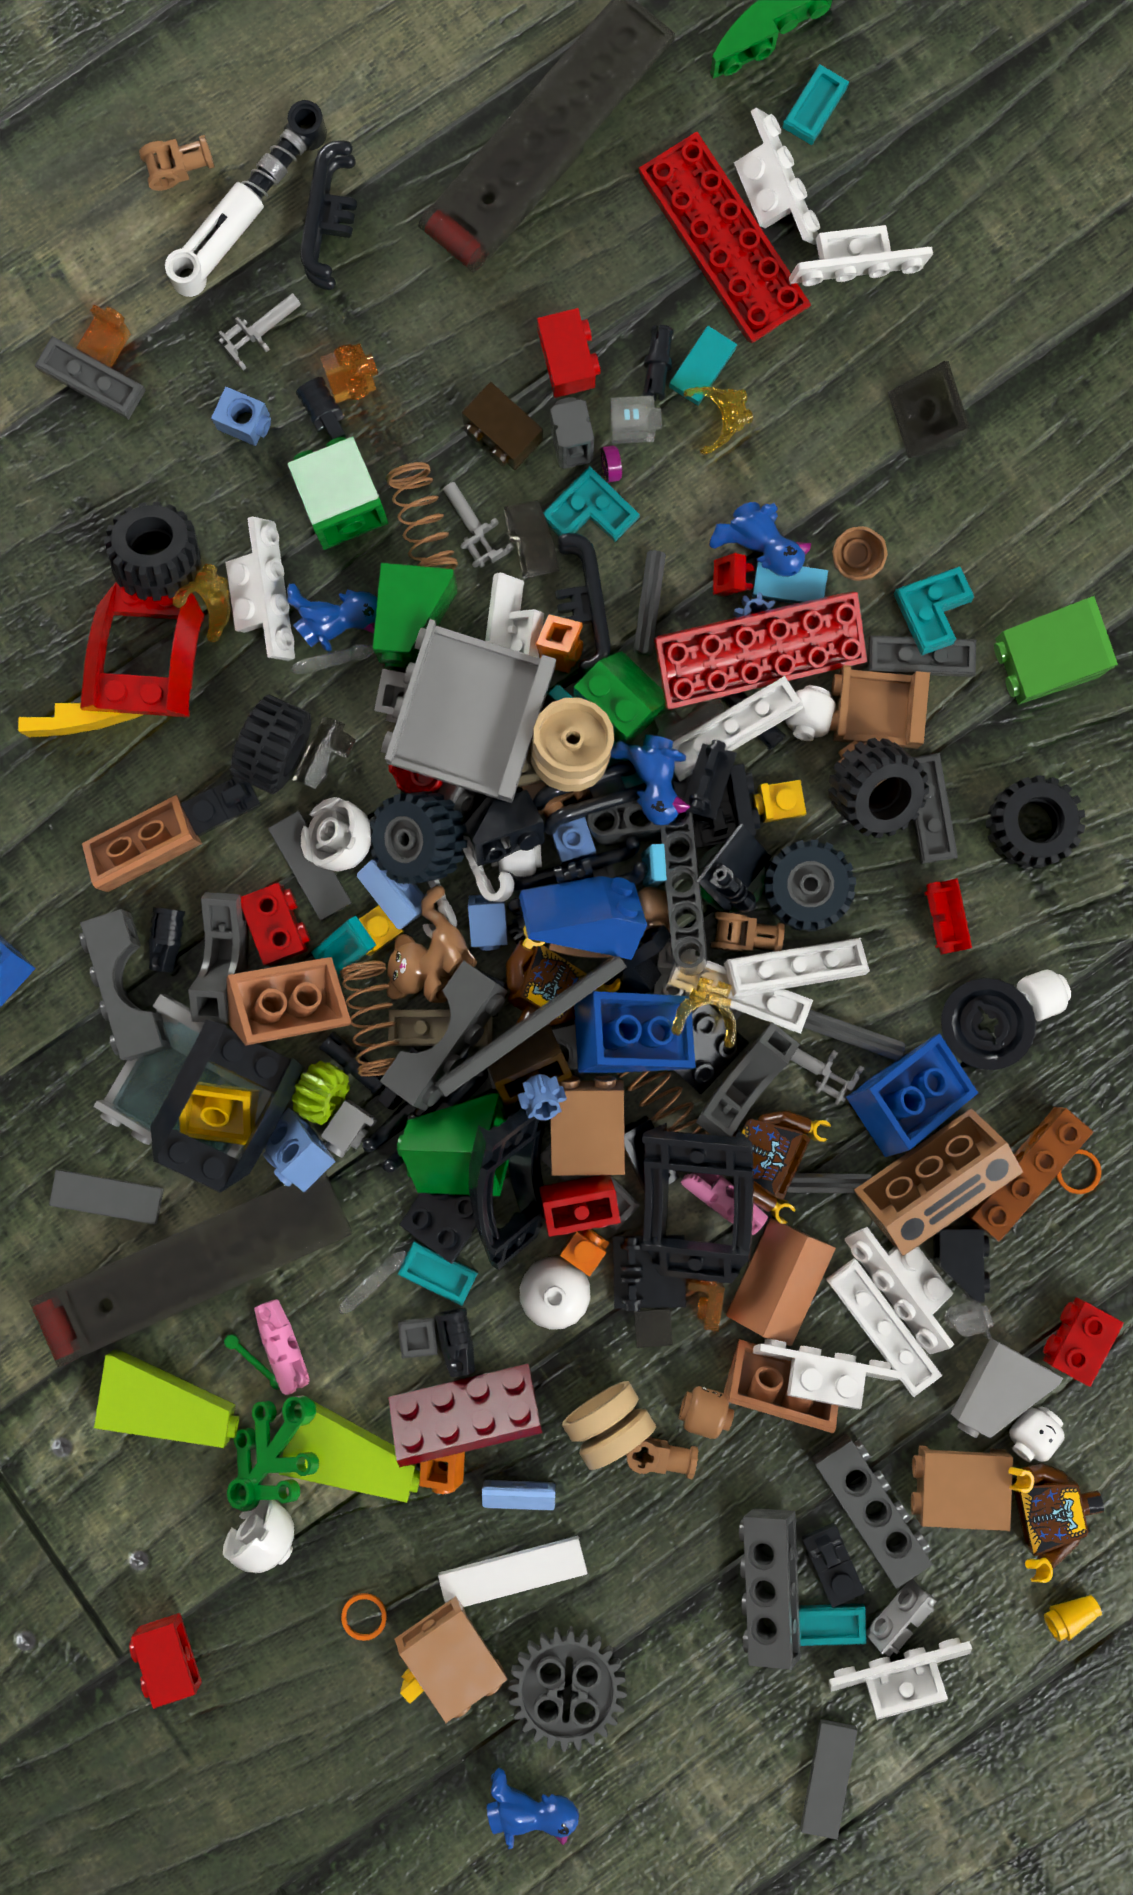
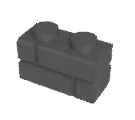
M574 397L563 398L557 401L550 409L551 435L554 447L556 448L558 465L560 468L566 469L587 464L593 460L594 434L591 422H589L586 401L576 400Z

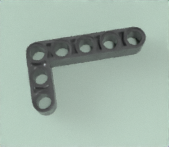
M637 800L589 814L587 822L592 836L602 845L624 844L627 838L633 835L637 836L640 842L662 839V844H664L666 892L672 954L676 966L681 973L688 976L700 974L707 965L708 957L701 887L697 882L699 867L693 814L685 811V818L678 823L671 822L668 825L660 826L649 821L645 826L636 827L632 825L634 818L639 815H645ZM604 819L614 821L613 827L607 831L597 829L598 823ZM677 845H685L689 848V852L684 857L677 858L671 855L672 849ZM688 879L693 883L689 891L681 893L674 890V886L679 880ZM684 914H692L696 917L695 924L689 928L678 926L677 921ZM695 949L700 953L696 962L688 964L681 961V955L685 950Z

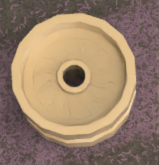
M563 698L550 703L539 713L533 728V739L530 748L531 764L541 780L548 786L563 792L582 791L594 786L604 776L614 744L613 725L607 713L595 703L582 698Z
M629 1381L615 1384L595 1395L575 1409L562 1422V1427L572 1442L585 1441L580 1448L579 1454L589 1470L599 1469L618 1460L645 1441L656 1429V1424L646 1409H634L639 1398Z

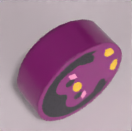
M615 445L601 447V464L606 482L620 481L622 478V465L618 448Z

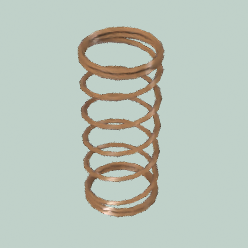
M415 462L393 469L387 474L386 480L388 485L398 489L392 498L393 503L404 507L397 516L398 521L410 525L403 533L405 540L415 543L408 552L409 557L421 561L417 566L434 567L449 564L443 568L455 569L458 566L457 559L449 557L454 554L453 550L442 551L428 558L414 557L411 553L413 549L422 543L446 538L449 535L448 532L436 533L422 540L409 539L406 536V533L414 526L441 520L444 517L443 514H433L416 522H408L401 519V514L408 508L433 503L439 497L436 495L427 496L410 504L398 503L395 499L404 489H413L430 484L433 478L426 477L431 471L430 466L424 462ZM425 469L414 476L392 479L403 472Z
M382 961L358 962L348 965L340 971L341 977L344 979L343 987L356 991L347 998L345 1003L352 1009L360 1010L352 1015L350 1019L352 1026L363 1028V1030L355 1034L352 1039L353 1043L358 1046L369 1047L361 1051L355 1058L358 1063L362 1064L357 1069L359 1071L358 1074L365 1077L384 1075L395 1058L363 1062L359 1060V1057L379 1047L397 1045L399 1041L392 1040L380 1044H365L357 1042L356 1038L373 1029L394 1026L396 1022L359 1025L353 1023L352 1020L369 1010L385 1009L392 1007L393 1004L382 1003L370 1007L353 1006L349 1003V1000L364 992L384 990L389 988V985L380 984L367 988H352L346 986V981L366 979L382 974L386 970V964ZM388 1066V1067L373 1069V1068H377V1067Z
M644 1071L628 1087V1091H633L667 1074V1076L639 1103V1107L646 1106L671 1092L679 1090L651 1118L652 1123L675 1111L690 1106L667 1130L672 1131L692 1111L694 1103L682 1104L662 1114L679 1097L683 1088L674 1087L648 1100L670 1078L671 1072H661L637 1084L649 1072ZM629 1072L616 1073V1074H618V1077L621 1078V1077H623L624 1075H626V1074L629 1073ZM697 1119L676 1128L673 1132H678L695 1124ZM699 1125L693 1133L697 1134L702 1127ZM704 1131L703 1133H701V1134L710 1135L707 1131Z

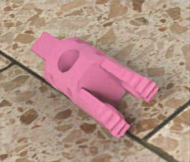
M687 1173L681 1180V1185L727 1221L734 1224V1185L722 1175ZM754 1203L752 1235L756 1234L768 1219V1216Z
M278 1299L255 1307L254 1311L260 1337L282 1394L290 1395L297 1388H303L310 1382L292 1326Z

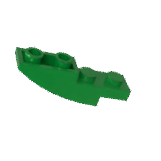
M832 0L756 1L736 20L720 41L712 57L710 70L712 78L715 79L723 74L724 76H730L736 73L742 65L754 59L761 61L767 58L775 50L779 32L781 34L788 33L798 23L810 17L817 19L823 16L831 8Z

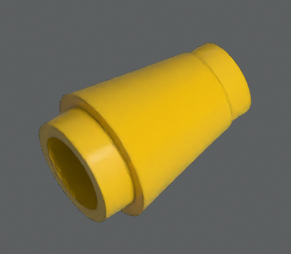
M1092 1595L1050 1606V1611L1044 1614V1620L1049 1631L1057 1641L1060 1642L1063 1639L1070 1641L1097 1617L1101 1616L1102 1611L1096 1599Z

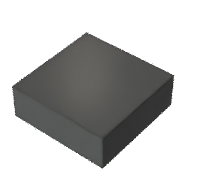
M435 1317L398 1322L402 1359L438 1355Z

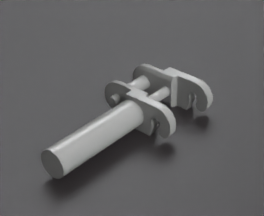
M292 293L248 328L246 327L248 323L245 319L241 321L236 317L237 324L225 334L222 331L218 332L221 336L219 341L221 344L224 342L227 344L224 346L227 353L240 369L244 371L246 366L240 361L237 350L251 340L252 342L256 341L265 352H268L270 349L262 341L261 336L298 308L301 303ZM243 330L246 336L233 345L230 339Z
M455 482L449 483L443 488V491L469 532L474 534L471 538L465 537L463 539L464 542L460 546L461 549L467 548L475 561L472 566L474 568L478 566L484 567V563L488 560L494 563L515 548L512 543H509L505 549L500 548L497 551L492 549L484 534L496 527L499 523L498 520L494 518L490 521V524L484 523L482 525ZM478 541H481L487 550V553L483 556L479 554L474 546Z
M798 1048L791 1061L816 1075L824 1076L821 1082L816 1081L815 1086H817L815 1093L818 1094L822 1090L836 1098V1105L840 1101L845 1102V1092L853 1090L864 1067L860 1065L852 1079L846 1081L830 1070L832 1061L836 1058L838 1052L833 1050L826 1063H823ZM829 1077L843 1085L840 1092L825 1084Z

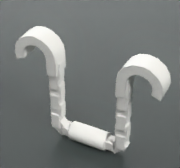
M463 836L468 842L467 848L462 849L476 877V883L482 896L488 901L503 902L508 900L514 891V880L511 874L501 872L498 877L500 888L495 893L482 865L477 866L475 862L474 848L470 838ZM438 879L428 881V884L432 888L436 885H440V882ZM444 894V896L437 900L438 910L444 914L450 924L456 927L455 913ZM424 924V932L432 938V933L436 928L435 925Z

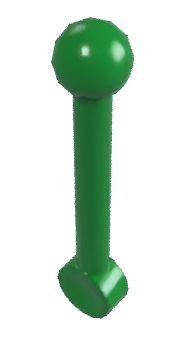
M230 1334L225 1338L224 1344L228 1349L238 1351L270 1381L273 1389H280L275 1375L239 1343L240 1339L236 1334Z

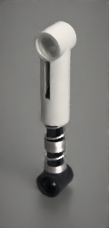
M301 100L291 106L288 111V123L284 127L285 131L280 135V142L277 145L271 146V153H266L261 158L258 164H256L257 169L251 170V177L248 181L236 182L183 248L169 254L165 262V270L174 289L179 294L193 297L204 290L207 276L264 208L261 200L264 195L268 196L267 191L272 185H277L286 175L285 173H288L286 168L293 160L297 161V155H302L304 151L318 149L324 144L327 130L321 109L316 103L310 100ZM304 123H314V125L311 128H300L301 125H303ZM184 269H193L192 274L188 277H179L180 272Z

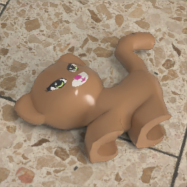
M436 885L428 890L421 901L422 916L436 927L432 933L429 949L416 943L407 934H399L395 940V950L390 955L387 965V975L390 979L387 996L391 999H402L408 994L418 993L424 988L423 995L430 1002L444 1003L447 1001V998L442 990L463 960L473 967L477 964L476 959L468 950L460 930L450 924L444 914L435 910L434 903L445 894L444 887Z

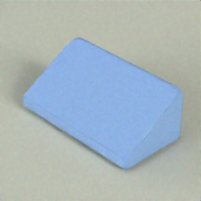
M376 857L357 873V878L395 927L402 929L422 915L421 901L424 894L416 884L398 883V879L391 880L386 876L387 870L381 871L378 868L377 863L379 860Z
M485 1480L482 1487V1506L485 1508L554 1510L555 1484L554 1482Z

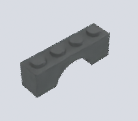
M120 909L80 922L83 931L79 934L83 950L90 954L93 965L89 968L93 984L100 988L103 999L99 1003L100 1010L105 1021L110 1022L113 1033L110 1035V1044L116 1056L119 1055L120 1060L132 1061L171 1048L162 1015L160 1013L146 1012L135 1006L128 998L124 989L123 972L130 956L141 947L132 914Z
M464 960L442 990L449 1002L451 1013L450 1023L444 1037L434 1047L423 1052L408 1053L400 1051L380 1080L382 1084L409 1104L424 1111L428 1107L433 1106L441 1096V1093L435 1086V1082L463 1063V1056L470 1046H474L481 1039L484 1033L483 1027L491 1016L496 1015L501 1010L505 1002L504 997L508 993L505 988Z

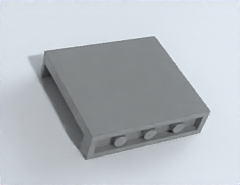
M430 619L427 629L421 627L419 630L415 649L420 651L416 663L409 662L404 683L409 685L405 697H398L392 717L396 718L397 722L393 733L387 731L381 752L386 753L385 760L389 765L512 803L533 739V728L539 713L542 711L556 667V659L542 655L541 659L436 626L435 620Z

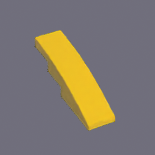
M55 703L54 717H19L18 732L27 737L69 735L102 729L137 718L143 714L83 711L80 709L81 703Z

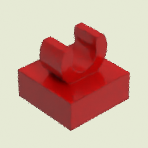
M733 553L714 560L713 595L725 597L753 589L754 584L746 583V573L754 571V566L746 563V555Z

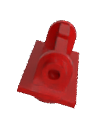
M958 878L926 884L927 891L924 892V895L928 898L931 916H933V927L937 941L935 948H939L940 955L971 949L972 944Z

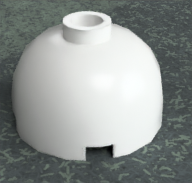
M337 797L323 800L313 808L309 815L314 818L310 822L309 828L303 826L301 832V848L304 857L320 868L337 872L354 868L364 859L371 846L373 830L370 828V821L367 815L353 803Z
M561 1256L545 1257L533 1263L524 1274L519 1288L520 1303L526 1316L536 1325L547 1329H564L577 1323L586 1313L591 1299L590 1283L586 1274Z
M260 1500L254 1510L240 1514L239 1517L246 1520L240 1525L238 1530L231 1527L223 1545V1556L234 1566L245 1572L262 1573L268 1571L277 1564L281 1565L286 1562L293 1550L294 1523L290 1514L276 1500Z

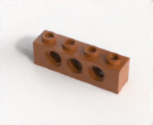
M1054 1107L1014 1154L1023 1173L963 1215L977 1227L984 1229V1233L989 1238L1000 1242L1093 1134V1131L1067 1108Z

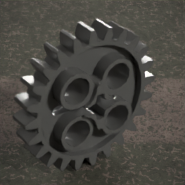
M573 1626L569 1627L567 1636H562L558 1627H555L554 1638L549 1639L544 1632H541V1644L538 1646L529 1640L527 1648L530 1655L519 1652L518 1661L522 1666L512 1665L511 1674L518 1678L509 1680L508 1688L516 1692L510 1696V1705L519 1706L514 1711L515 1720L526 1718L522 1725V1731L527 1732L534 1728V1742H538L543 1736L547 1737L548 1749H551L555 1741H560L562 1752H566L568 1742H574L576 1749L581 1751V1740L585 1738L594 1746L596 1732L605 1738L608 1736L606 1723L617 1726V1716L613 1712H624V1703L619 1699L627 1697L626 1688L620 1686V1684L626 1681L625 1672H616L621 1667L620 1658L609 1660L613 1654V1647L610 1645L601 1650V1636L598 1635L592 1642L588 1641L587 1629L583 1630L580 1637H575ZM570 1656L573 1658L569 1719L564 1721L562 1713L566 1658ZM546 1663H555L559 1666L560 1670L555 1675H547L542 1672L541 1668ZM583 1665H590L596 1669V1673L587 1678L579 1675L577 1671ZM544 1700H552L558 1707L552 1712H545L540 1709L539 1704ZM582 1702L590 1703L594 1707L593 1711L589 1714H580L575 1708Z

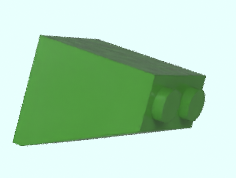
M1094 596L1007 629L995 638L997 642L994 644L996 658L1000 664L1004 663L1008 677H1006V687L1010 696L1016 697L1018 705L1097 679L1118 665Z

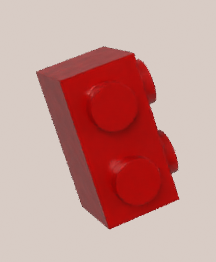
M579 308L537 318V331L554 398L595 388L596 375L601 374L597 354H590L587 342L592 341L588 319L581 320Z
M275 883L241 897L242 911L263 965L272 966L308 952L306 943L311 941L304 922L298 923L293 910L298 908L291 888L285 890L282 884Z
M599 1175L539 1187L544 1220L549 1237L621 1223L616 1191L610 1175Z
M1076 1297L1073 1303L1069 1302L1062 1311L1060 1317L1062 1324L1057 1334H1052L1048 1338L1043 1350L1044 1354H1046L1043 1361L1091 1387L1124 1322Z
M181 1613L141 1625L136 1629L129 1643L130 1654L135 1663L139 1662L143 1675L140 1678L141 1689L144 1697L150 1698L153 1709L195 1695L202 1684V1680Z

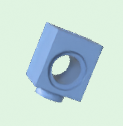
M226 386L211 418L217 430L254 446L257 445L260 437L264 438L271 424L270 414L265 403ZM241 413H252V417L247 423L239 424L236 422L237 417Z
M585 817L560 825L552 835L561 865L596 854Z
M482 895L469 896L468 912L471 947H479L481 950L491 951L499 949L501 945H507L505 901H488Z

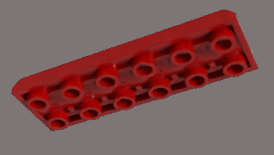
M698 132L693 133L638 168L643 183L747 341L750 343L757 341L811 306L797 283L790 284V271Z
M858 592L840 593L663 634L654 638L667 710L765 687L783 676L790 681L840 669L844 665L853 666L867 662Z

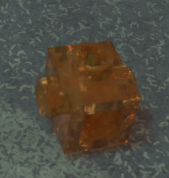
M360 343L339 346L333 353L320 357L336 403L348 399L358 400L367 396L369 392L376 390L373 376L378 375L373 356L372 354L365 355Z

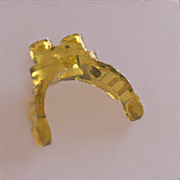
M704 386L701 388H689L683 393L684 397H692L694 394L707 395L718 405L722 413L723 427L721 435L714 444L700 449V453L703 455L712 453V451L722 447L736 432L741 431L744 425L753 421L752 412L745 407L747 394L744 389L734 391L733 389L722 390Z
M205 564L202 572L197 573L193 582H189V584L178 589L173 598V605L180 608L186 603L190 593L194 591L199 593L205 601L209 612L210 622L207 639L210 642H216L220 639L223 627L227 625L230 618L231 606L228 601L229 591L227 590L229 583L226 578L219 577L216 574L217 568L214 565Z
M700 976L697 988H692L689 998L685 999L677 1008L676 1017L673 1020L672 1033L677 1036L682 1033L685 1021L693 1010L706 1004H713L721 1012L725 1028L727 1029L724 1046L731 1048L735 1044L737 1027L734 1014L730 1010L732 999L729 998L732 985L718 981L717 986L713 985L714 980Z

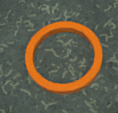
M1079 1149L1075 1154L1086 1155L1094 1163L1096 1172L1093 1182L1086 1188L1073 1189L1064 1182L1061 1171L1057 1174L1056 1178L1059 1184L1068 1192L1085 1194L1092 1191L1098 1185L1101 1178V1166L1098 1159L1092 1153Z
M357 1594L351 1597L343 1608L341 1616L342 1625L345 1631L354 1639L362 1641L371 1640L377 1637L385 1627L387 1621L385 1605L378 1597L372 1594ZM367 1599L377 1604L382 1613V1622L377 1630L370 1634H359L350 1628L347 1622V1610L355 1601Z

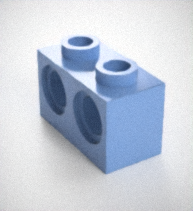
M290 1108L282 1114L265 1146L266 1151L263 1153L265 1159L276 1168L274 1174L281 1182L288 1187L294 1184L303 1192L336 1162L312 1126Z

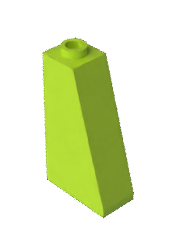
M113 1350L105 1355L94 1424L95 1429L224 1448L230 1441V1438H235L237 1435L239 1416L234 1415L235 1404L121 1350Z
M314 1402L316 1405L314 1419L308 1425L299 1427L283 1452V1457H296L300 1453L313 1452L319 1459V1468L312 1475L300 1476L296 1472L279 1473V1475L406 1503L410 1492H418L420 1470H415L416 1464L399 1468L394 1445ZM305 1459V1466L308 1468V1462Z

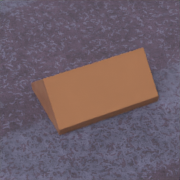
M175 795L82 843L93 886L96 889L110 892L201 845L202 842L195 834L181 806L180 799Z
M332 957L227 976L229 1026L245 1045L339 1028L351 1024Z
M770 1217L726 1316L762 1337L786 1342V1345L792 1346L836 1248L786 1224H781Z
M739 1339L723 1392L728 1402L827 1432H835L838 1415L837 1405L787 1396L792 1361L753 1354V1348L757 1344Z

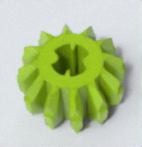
M319 1061L316 1064H311L307 1072L301 1074L299 1083L295 1085L296 1092L292 1095L291 1099L294 1102L293 1110L299 1113V1116L312 1123L322 1125L327 1121H331L343 1102L347 1100L345 1096L350 1090V1085H348L349 1076L331 1063Z

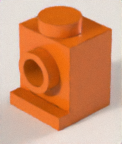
M549 614L536 642L540 659L542 655L555 658V670L569 673L571 667L580 659L583 651V641L580 640L579 636L583 627L582 622Z
M592 1229L573 1232L560 1250V1256L590 1277L605 1256L606 1248L610 1242Z
M465 1452L421 1462L419 1486L432 1488V1492L437 1494L454 1492L464 1480Z

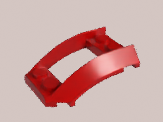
M117 582L113 584L97 605L93 618L84 664L81 710L174 717L190 716V689H192L200 627L202 621H204V613L190 586L184 592L180 590L175 592V597L169 599L167 595L162 596L159 601H153L152 597H147L146 600L138 599L137 593L131 596ZM114 615L177 619L169 677L104 673L108 637Z

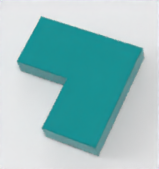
M590 466L540 515V519L558 536L564 533H576L591 519L614 542L640 517V514Z
M960 566L895 589L893 594L921 656L955 643L956 637L944 612L970 603L974 599L973 592Z

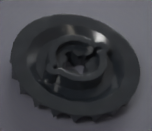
M983 977L970 980L959 986L947 999L941 1015L943 1037L950 1050L961 1061L979 1069L997 1070L1013 1065L1028 1052L1036 1035L1037 1020L1035 1019L1033 1006L1027 1000L1026 994L1021 993L1014 984L1006 983L1000 978L991 979ZM984 1012L988 1014L990 1019L997 1018L998 1023L994 1026V1034L990 1032L988 1027L982 1028L980 1026V1023L984 1020Z

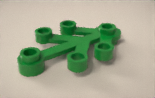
M303 1395L294 1396L284 1402L282 1414L285 1422L271 1443L270 1423L276 1418V1406L271 1401H262L254 1404L252 1418L255 1421V1430L253 1428L239 1429L234 1438V1445L237 1448L238 1476L229 1484L227 1489V1498L233 1508L247 1512L254 1510L260 1500H278L280 1503L294 1502L300 1496L298 1482L289 1479L280 1481L277 1485H261L267 1474L296 1472L300 1476H306L317 1472L319 1459L313 1452L300 1453L296 1457H280L299 1427L308 1425L316 1415V1405L309 1397ZM256 1448L257 1463L252 1469L250 1450ZM305 1459L308 1462V1468L305 1466ZM287 1487H288V1489H289V1496L287 1495V1492H286V1488H287Z

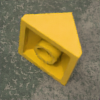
M198 1082L179 1117L180 1132L191 1138L245 1145L255 1127L260 1090Z

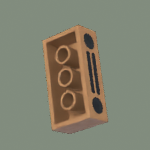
M971 1108L854 1189V1192L870 1218L904 1256L964 1213L977 1206L994 1192L1007 1185L1014 1178L1022 1174L1023 1170L1008 1143Z

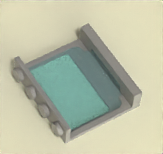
M163 994L159 995L153 1007L157 1009L156 1013L162 1015L171 1048L132 1061L127 1060L105 1099L97 1100L94 1108L102 1112L100 1117L116 1127H119L122 1123L133 1130L131 1136L147 1145H150L152 1142L150 1126L172 1088L204 1022H192L191 1009ZM209 1062L198 1081L260 1090L255 1124L271 1095V1092ZM178 1119L173 1129L180 1132ZM194 1138L234 1158L237 1157L243 1147L241 1144Z

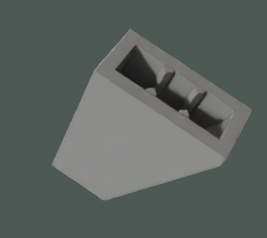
M990 1338L951 1415L959 1421L957 1427L967 1434L977 1438L979 1433L991 1438L1059 1386L1063 1378L1052 1370Z

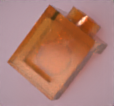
M93 304L90 312L94 319L76 348L111 368L131 333L124 323L125 318L119 312L108 306L103 310Z
M687 1279L688 1290L707 1293L706 1298L700 1297L697 1319H703L702 1324L705 1330L719 1332L725 1291L724 1285L713 1281Z

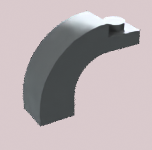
M205 892L201 898L205 949L199 975L188 989L192 1022H205L207 1019L220 1024H227L229 1022L227 976L243 973L247 970L249 927L247 921L243 920L240 894Z
M771 1022L711 1095L702 1108L703 1111L696 1120V1123L710 1135L732 1137L751 1106L772 1080L786 1067L800 1044Z

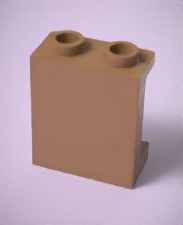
M844 665L839 674H834L832 681V695L837 696L836 710L833 713L830 731H834L833 741L852 743L856 740L857 743L862 742L864 744L871 738H876L878 741L885 738L903 748L918 749L924 744L930 673L916 671L913 675L851 670V666Z
M604 1075L595 1077L594 1081H580V1078L572 1076L559 1082V1086H563L567 1100L559 1102L561 1112L551 1118L552 1176L625 1175L623 1081L616 1080L614 1076Z
M919 1446L918 1456L914 1455L912 1459V1474L914 1478H917V1492H912L911 1494L912 1515H916V1519L922 1527L1010 1531L1012 1490L1009 1489V1486H1012V1474H1009L1008 1470L1010 1467H1013V1457L1005 1449H990V1453L930 1450L927 1446Z
M456 1596L395 1638L399 1655L445 1723L466 1714L472 1704L484 1696L494 1694L500 1689L502 1683L508 1680L498 1659H495L467 1617L464 1607Z

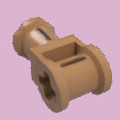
M205 135L199 136L198 141L181 146L178 145L176 139L166 142H150L139 150L140 158L146 163L148 169V185L156 191L167 190L179 182L189 180L188 171L208 166L209 169L215 168Z
M715 912V918L718 920L716 939L714 942H711V948L735 952H751L753 948L773 950L774 952L782 951L785 931L784 923L779 922L777 926L756 923V918H749L745 915ZM729 924H730V934H729V940H728V939H727V936H728V929H729ZM757 935L770 936L772 939L758 937Z
M650 1435L640 1445L626 1454L629 1467L639 1474H647L649 1472L666 1474V1471L685 1474L686 1478L693 1479L698 1461V1447L691 1446L688 1449L669 1445L666 1440L652 1438ZM641 1447H647L648 1453H644L642 1458H637L636 1453L641 1451Z

